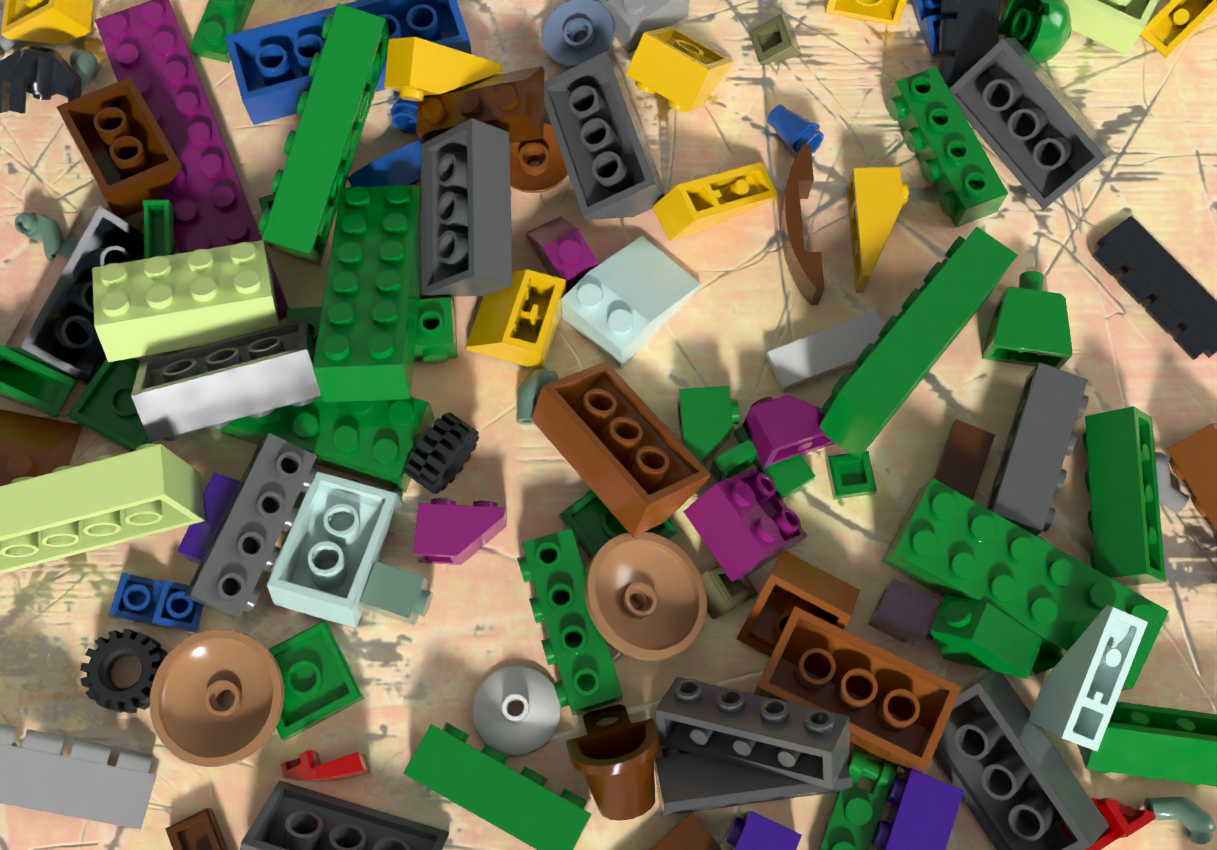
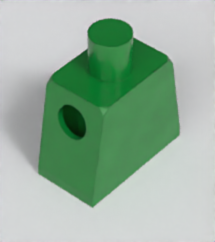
M1036 271L1023 272L1019 275V287H1007L997 301L982 359L1036 367L1040 362L1060 369L1072 356L1066 298L1060 293L1044 291V275Z

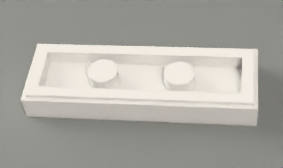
M878 310L770 350L767 352L766 358L783 392L855 364V361L869 343L874 344L879 338L878 334L885 324Z

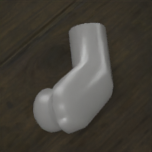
M1155 452L1159 503L1178 514L1187 504L1189 496L1171 485L1169 460L1164 454Z

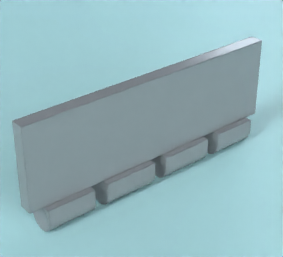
M0 723L1 804L141 830L157 774L148 773L153 757L152 754L121 748L116 764L112 766L107 765L112 746L74 739L69 757L62 756L60 753L65 739L64 736L30 729L26 731L22 747L12 746L18 727Z

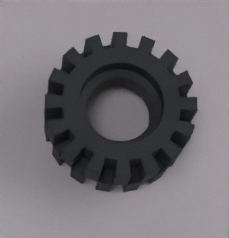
M450 412L443 414L441 419L437 418L434 421L432 428L428 427L423 439H419L416 443L417 448L409 456L411 459L406 463L405 467L407 469L405 473L431 493L438 494L440 490L443 491L447 488L448 482L451 484L455 480V475L463 470L464 463L468 462L472 455L470 453L477 446L476 442L479 440V432Z
M124 629L123 633L117 630L108 632L110 637L108 639L99 637L94 641L99 647L96 650L88 648L85 653L86 656L91 657L89 664L81 663L80 670L87 673V677L80 678L82 686L89 688L85 692L89 699L97 701L95 704L119 713H137V708L143 710L149 708L152 682L160 664L168 655L167 651L160 648L162 645L156 640L131 629ZM123 656H137L142 664V673L139 680L128 688H118L111 678L113 665Z

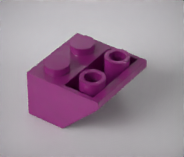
M759 468L715 483L683 511L731 582L755 572L778 557L782 550L787 551L808 536L801 527L800 519L796 513L789 509L777 495L774 482L767 475L763 474Z

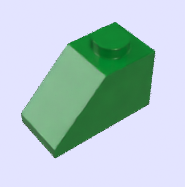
M729 386L679 389L677 409L680 441L705 466L730 438L733 424H739L737 399L731 400Z
M947 594L930 628V632L944 660L1028 679L1043 642L1039 635L989 603Z

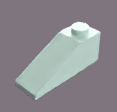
M1106 605L1046 676L1028 721L1063 739L1098 751L1148 622Z

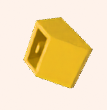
M528 269L513 271L511 287L483 296L465 346L466 350L534 369L545 367L562 316L561 299L566 295V280Z

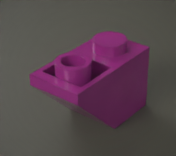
M433 498L430 503H419L413 554L419 563L462 565L507 527L505 508H500L497 503L485 500L474 501L473 506L456 505V501L447 498Z

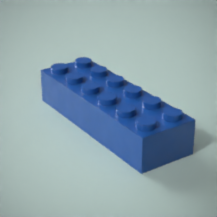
M358 0L343 4L385 18L390 39L417 37L472 55L470 39L457 0ZM336 7L225 36L241 99L253 125L297 114L300 96L303 91L309 93L313 77L309 76L312 59L316 52L322 53L326 39L322 38L325 19L328 14L334 15ZM387 57L376 92L387 89L384 88Z

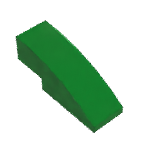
M0 345V397L57 418L77 380Z

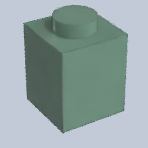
M375 561L360 603L369 611L415 626L418 616L424 617L431 604L433 592L428 591L430 585L424 576Z

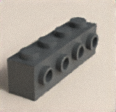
M1040 362L1026 377L986 505L987 509L1035 536L1043 531L1047 532L1053 522L1055 508L1050 507L1054 493L1058 494L1065 482L1067 471L1061 469L1065 455L1069 456L1075 447L1078 433L1073 431L1076 419H1080L1084 414L1089 397L1084 395L1088 379Z
M271 433L260 439L184 595L185 597L233 618L241 617L244 611L251 612L261 592V588L257 587L256 584L262 571L269 572L279 555L280 548L275 546L282 530L288 532L297 517L299 509L294 507L300 491L306 493L315 479L317 470L312 468L317 457L316 455Z
M676 677L655 709L659 745L833 789L850 753L849 716L829 712L824 709H815L789 703L780 699L750 694L737 689L698 682L694 679Z

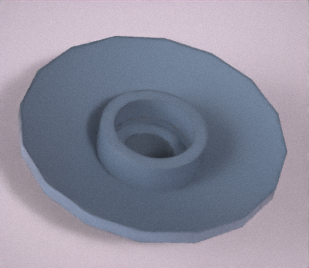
M596 0L566 1L549 14L543 25L542 42L545 52L555 63L567 68H573L609 50L614 40L615 24L610 11L601 2ZM587 36L584 40L576 42L579 37Z

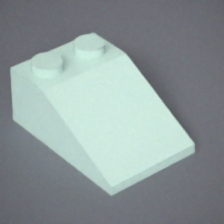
M640 236L590 270L561 299L562 319L622 369L701 287V283L645 237Z
M317 471L312 485L305 494L297 517L267 583L274 605L357 628L364 610L360 599L375 561L380 560L396 504L397 493Z

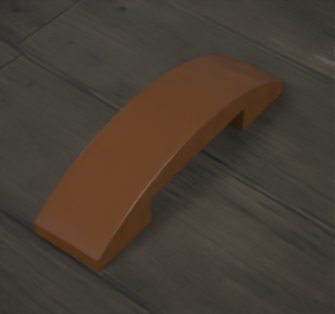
M802 145L792 164L783 195L780 214V235L785 260L796 286L810 305H818L825 289L821 252H805L800 199H808L814 181L811 145Z

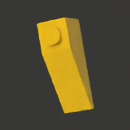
M1171 0L1145 26L1140 36L1167 59L1217 16V0Z
M417 37L389 39L384 88L400 92L399 98L423 101L424 95L443 94L502 72V64Z
M758 162L678 184L652 208L669 242L700 233L775 199L779 194L763 163Z
M900 167L853 168L846 186L856 293L864 292L902 206H906L908 203L907 182H902Z

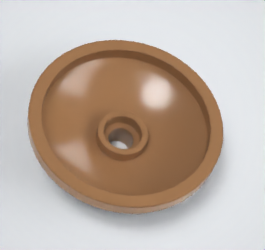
M629 532L618 535L605 543L595 553L587 568L584 596L588 613L603 638L620 652L640 660H664L687 649L700 634L707 613V595L703 579L696 565L685 551L667 538L650 532H643L635 537H632ZM630 598L637 602L638 610L633 608Z
M213 629L199 632L180 642L160 664L150 691L151 720L161 742L179 759L203 767L231 765L255 753L274 732L284 704L283 677L272 653L255 638L229 629ZM227 691H231L234 699L232 704L226 707L223 703V696Z

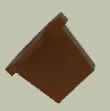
M621 704L587 712L583 716L587 735L566 740L570 762L576 770L583 773L596 806L603 817L609 820L622 821L645 814L655 803L654 755L659 749V735L654 719L631 723L625 705ZM604 718H618L617 721L609 725H596L598 721Z

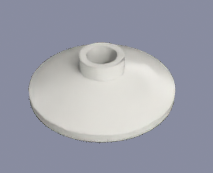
M509 666L494 672L481 684L474 698L473 719L479 735L490 747L504 754L524 755L538 750L553 736L560 720L561 708L555 687L545 675L530 667ZM514 700H519L524 704V711L519 716H511L507 711L509 703Z

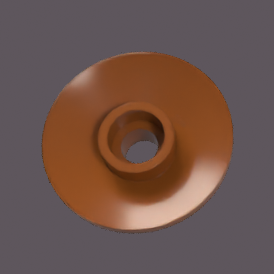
M544 123L543 138L510 144V186L526 193L546 192L560 185L568 176L551 125ZM532 161L541 163V165L535 167L528 164Z

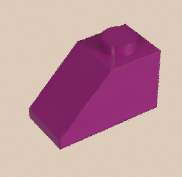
M561 216L526 233L529 242L548 274L566 280V294L590 270L598 266L597 259L579 229Z
M790 395L776 399L764 397L751 405L743 426L757 450L756 455L763 468L795 455H803L835 444L819 428L825 417L820 412L821 408Z

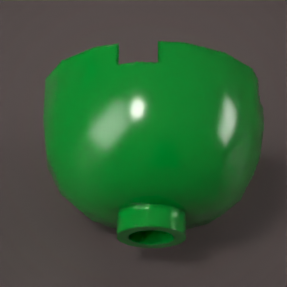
M1009 0L1003 10L999 23V34L1005 35V38L1015 37L1038 64L1054 58L1061 51L1072 31L1069 7L1064 0Z

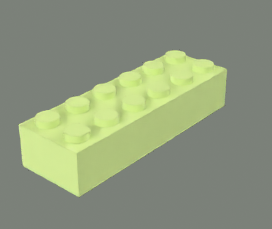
M151 443L140 445L136 448V451L121 455H102L95 458L94 462L80 466H60L55 468L52 473L42 476L15 478L11 481V484L0 486V574L204 522L206 519L202 475L163 445Z

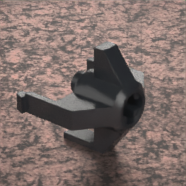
M26 46L0 60V113L8 112L9 107V111L24 114L26 110V92L33 94L34 98L40 100H51V96L56 94L68 97V102L81 97L82 78L66 62L62 55L54 49Z

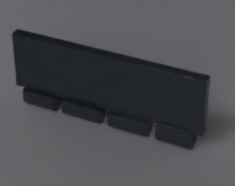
M941 0V15H954V19L940 20L939 52L952 53V57L944 56L938 58V70L948 87L954 85L998 44L1000 0Z
M1132 216L1128 217L1097 241V245L1100 248L1092 257L1110 276L1120 269L1125 272L1118 279L1117 283L1139 305L1148 297L1153 301L1145 312L1167 334L1177 326L1183 331L1173 340L1192 360H1195L1202 353L1210 358L1217 352V301Z

